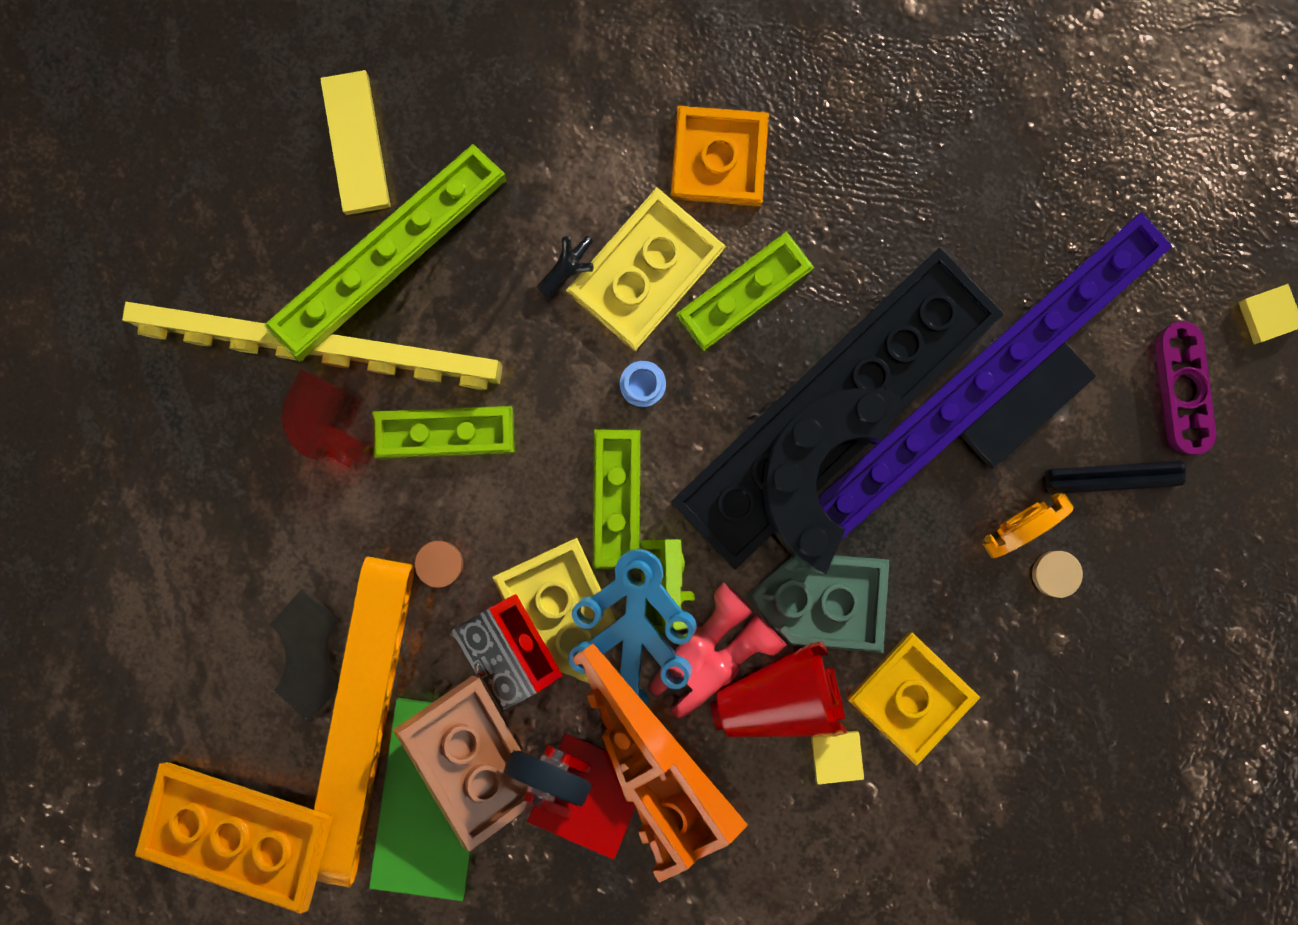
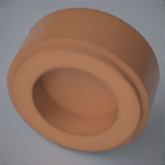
M432 541L424 545L417 553L415 570L419 579L426 585L436 588L446 587L453 584L460 577L463 570V558L458 548L446 541Z

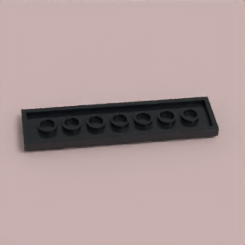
M939 247L670 503L721 557L736 570L774 533L763 501V473L768 454L775 439L790 420L820 398L839 391L859 388L879 389L902 396L893 417L894 419L998 321L1004 313ZM853 441L841 443L831 449L819 467L816 481L817 492L868 443Z

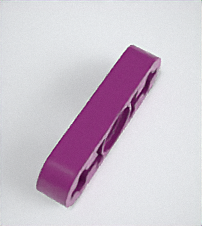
M1179 321L1164 327L1157 334L1155 352L1168 444L1174 452L1180 455L1193 456L1203 454L1212 448L1216 440V425L1204 336L1195 324ZM1177 334L1180 339H1187L1189 347L1183 349L1181 354L1179 348H1171L1170 339L1177 337ZM1181 358L1182 364L1192 361L1193 367L1172 370V365L1180 363ZM1180 376L1189 377L1196 385V395L1190 402L1180 400L1174 392V384ZM1198 407L1199 413L1178 416V410L1184 411ZM1189 426L1193 430H1200L1201 438L1194 440L1193 446L1191 440H1183L1182 431L1189 429Z

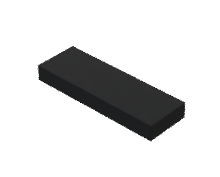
M1064 342L962 432L960 436L987 466L993 469L1091 382L1096 375Z

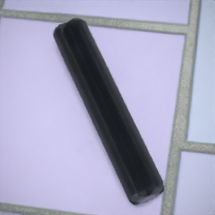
M1181 461L1055 468L1046 471L1045 481L1046 489L1050 494L1174 487L1185 484L1186 468Z

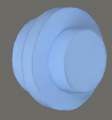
M634 362L621 375V393L627 402L636 407H650L656 404L665 393L666 379L664 373L652 362Z

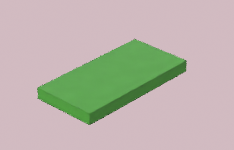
M398 698L395 704L369 889L463 901L466 894L471 851L468 852L460 844L393 729L433 702Z

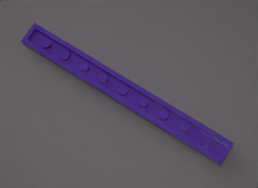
M1142 212L1122 227L892 430L883 441L875 445L818 496L819 503L829 519L845 529L842 539L1173 247Z

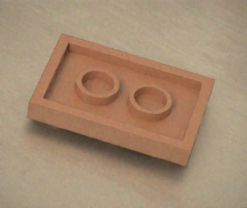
M472 675L393 729L460 844L468 852L533 806V804L523 801V797L526 791L538 795L540 790L515 780L504 773L505 765L512 751L521 750L480 678Z

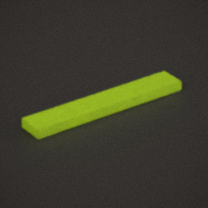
M472 144L264 325L267 331L300 362L506 181L505 173Z

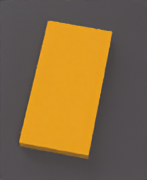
M169 762L160 763L134 856L302 914L307 912L310 907L333 816Z

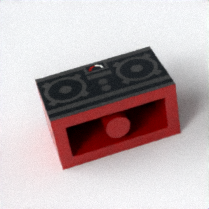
M517 594L492 606L452 630L463 653L477 677L480 678L499 713L538 693L563 676Z

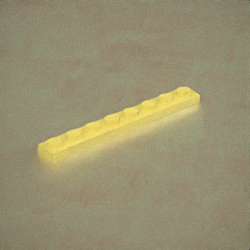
M125 302L122 320L137 326V334L166 339L167 332L184 334V342L209 347L212 346L213 339L230 342L229 349L258 354V348L261 346L276 349L275 356L296 360L267 331L265 323ZM331 334L309 353L322 356L321 363L329 366L349 368L350 361L368 363L367 371L395 375L396 368L413 370V378L441 383L442 375L460 378V386L487 390L488 382L500 384L503 368L498 360Z

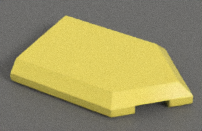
M575 538L492 578L502 600L517 594L561 673L589 683L585 673H578L571 668L568 661L569 653L576 644L581 641L591 640L616 620L610 607L604 610L601 620L593 628L583 629L573 621L572 610L579 600L587 596L592 597L601 590L578 538ZM581 607L583 616L588 619L595 618L594 611L590 607Z

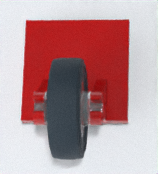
M564 733L558 749L546 745L540 760L519 750H513L505 765L504 773L515 780L529 785L523 801L533 804V807L526 822L614 860L636 807L634 802L626 801L608 751L567 733Z

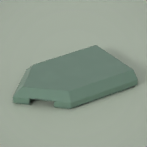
M834 555L827 574H819L791 556L746 595L789 646L805 647L810 643L823 641L826 649L883 653L889 559Z

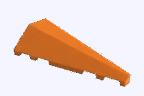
M594 643L575 655L573 661L575 665L582 664L591 687V691L587 695L591 708H599L605 724L606 731L602 738L626 801L634 802L640 817L642 827L638 831L642 843L650 844L657 862L653 873L658 882L688 870L699 858L730 845L748 826L744 819Z

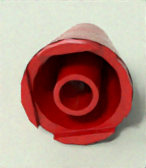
M823 641L810 643L717 691V701L711 702V713L716 729H724L728 737H836L846 734V727L838 721L845 719V713L833 667L824 669L822 656L829 655Z

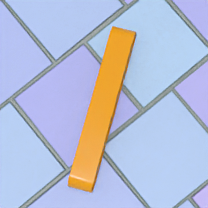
M367 556L361 568L314 807L316 811L333 816L317 882L351 888L356 877L413 585L414 565Z

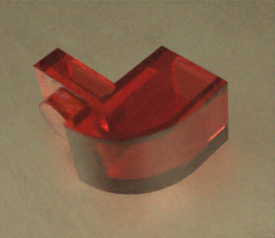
M300 369L285 398L282 409L283 428L292 446L307 458L318 460L326 445L329 448L325 455L347 467H351L354 460L367 465L374 452L373 447L335 428L352 395Z

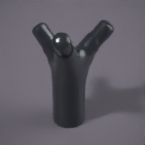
M564 236L562 238V251L557 263L537 285V288L545 296L551 298L571 276L581 272H593V263H579L588 247L592 244V238L586 236L573 250L571 237Z

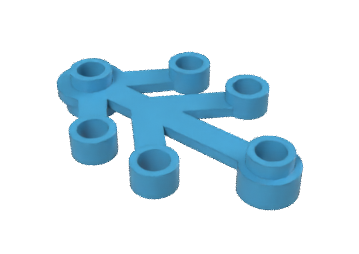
M634 549L626 552L618 560L615 567V580L594 596H587L579 600L572 610V619L577 626L583 629L593 628L603 617L605 609L627 595L625 614L591 640L581 641L576 644L569 653L568 661L573 670L578 673H585L582 664L575 665L573 657L578 654V651H582L594 643L599 651L605 654L623 640L620 675L649 708L648 695L639 687L643 645L662 667L661 679L671 689H680L687 684L692 675V666L687 659L676 654L646 617L647 600L667 621L665 634L675 644H685L690 641L696 631L697 624L694 617L688 612L682 611L661 585L663 568L659 559L649 551ZM631 569H641L645 574V580H635L631 576ZM581 607H590L594 611L595 618L588 619L583 616ZM676 621L685 623L688 627V633H678L674 629L673 623ZM669 668H680L684 673V677L681 679L674 678L670 674Z

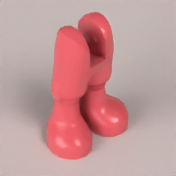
M723 582L713 594L715 610L702 627H696V631L690 641L680 644L675 650L678 656L687 659L692 666V675L687 682L690 688L681 694L680 698L669 710L678 720L696 710L722 687L732 684V681L739 672L740 665L758 652L774 656L786 646V643L759 614H756L746 623L741 632L725 649L718 652L715 651L718 642L753 612L752 607L726 582ZM662 667L657 671L647 687L655 697H658L669 688L661 679ZM669 668V672L674 678L684 677V673L680 668Z

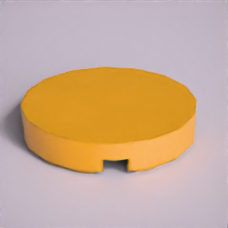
M1065 493L1052 495L1051 499L1055 504L1049 507L1044 501L1041 503L1037 502L1001 524L1000 528L996 530L1000 536L996 540L991 534L987 535L983 540V546L990 557L997 558L1025 545L1066 518L1073 511L1074 507Z

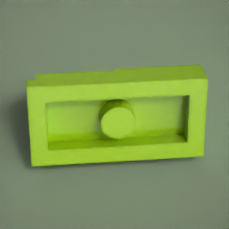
M681 539L641 540V549L651 552L659 559L663 568L661 585L681 608L682 602L695 600L694 592L680 590V587H682V573L685 567ZM641 570L642 581H644V580H645V574H644V572ZM647 600L646 617L661 635H666L665 625L667 621ZM681 621L673 623L675 630L688 628Z

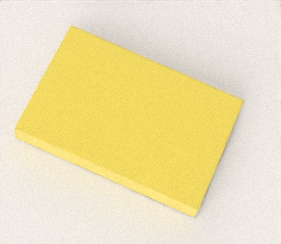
M656 187L590 262L594 265L593 272H581L567 288L566 292L632 350L637 352L726 250V246Z

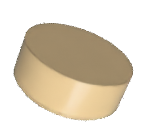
M1050 551L1042 554L1036 560L1032 569V578L1036 588L1041 593L1050 597L1063 598L1072 595L1080 587L1083 571L1079 561L1072 554L1064 551Z

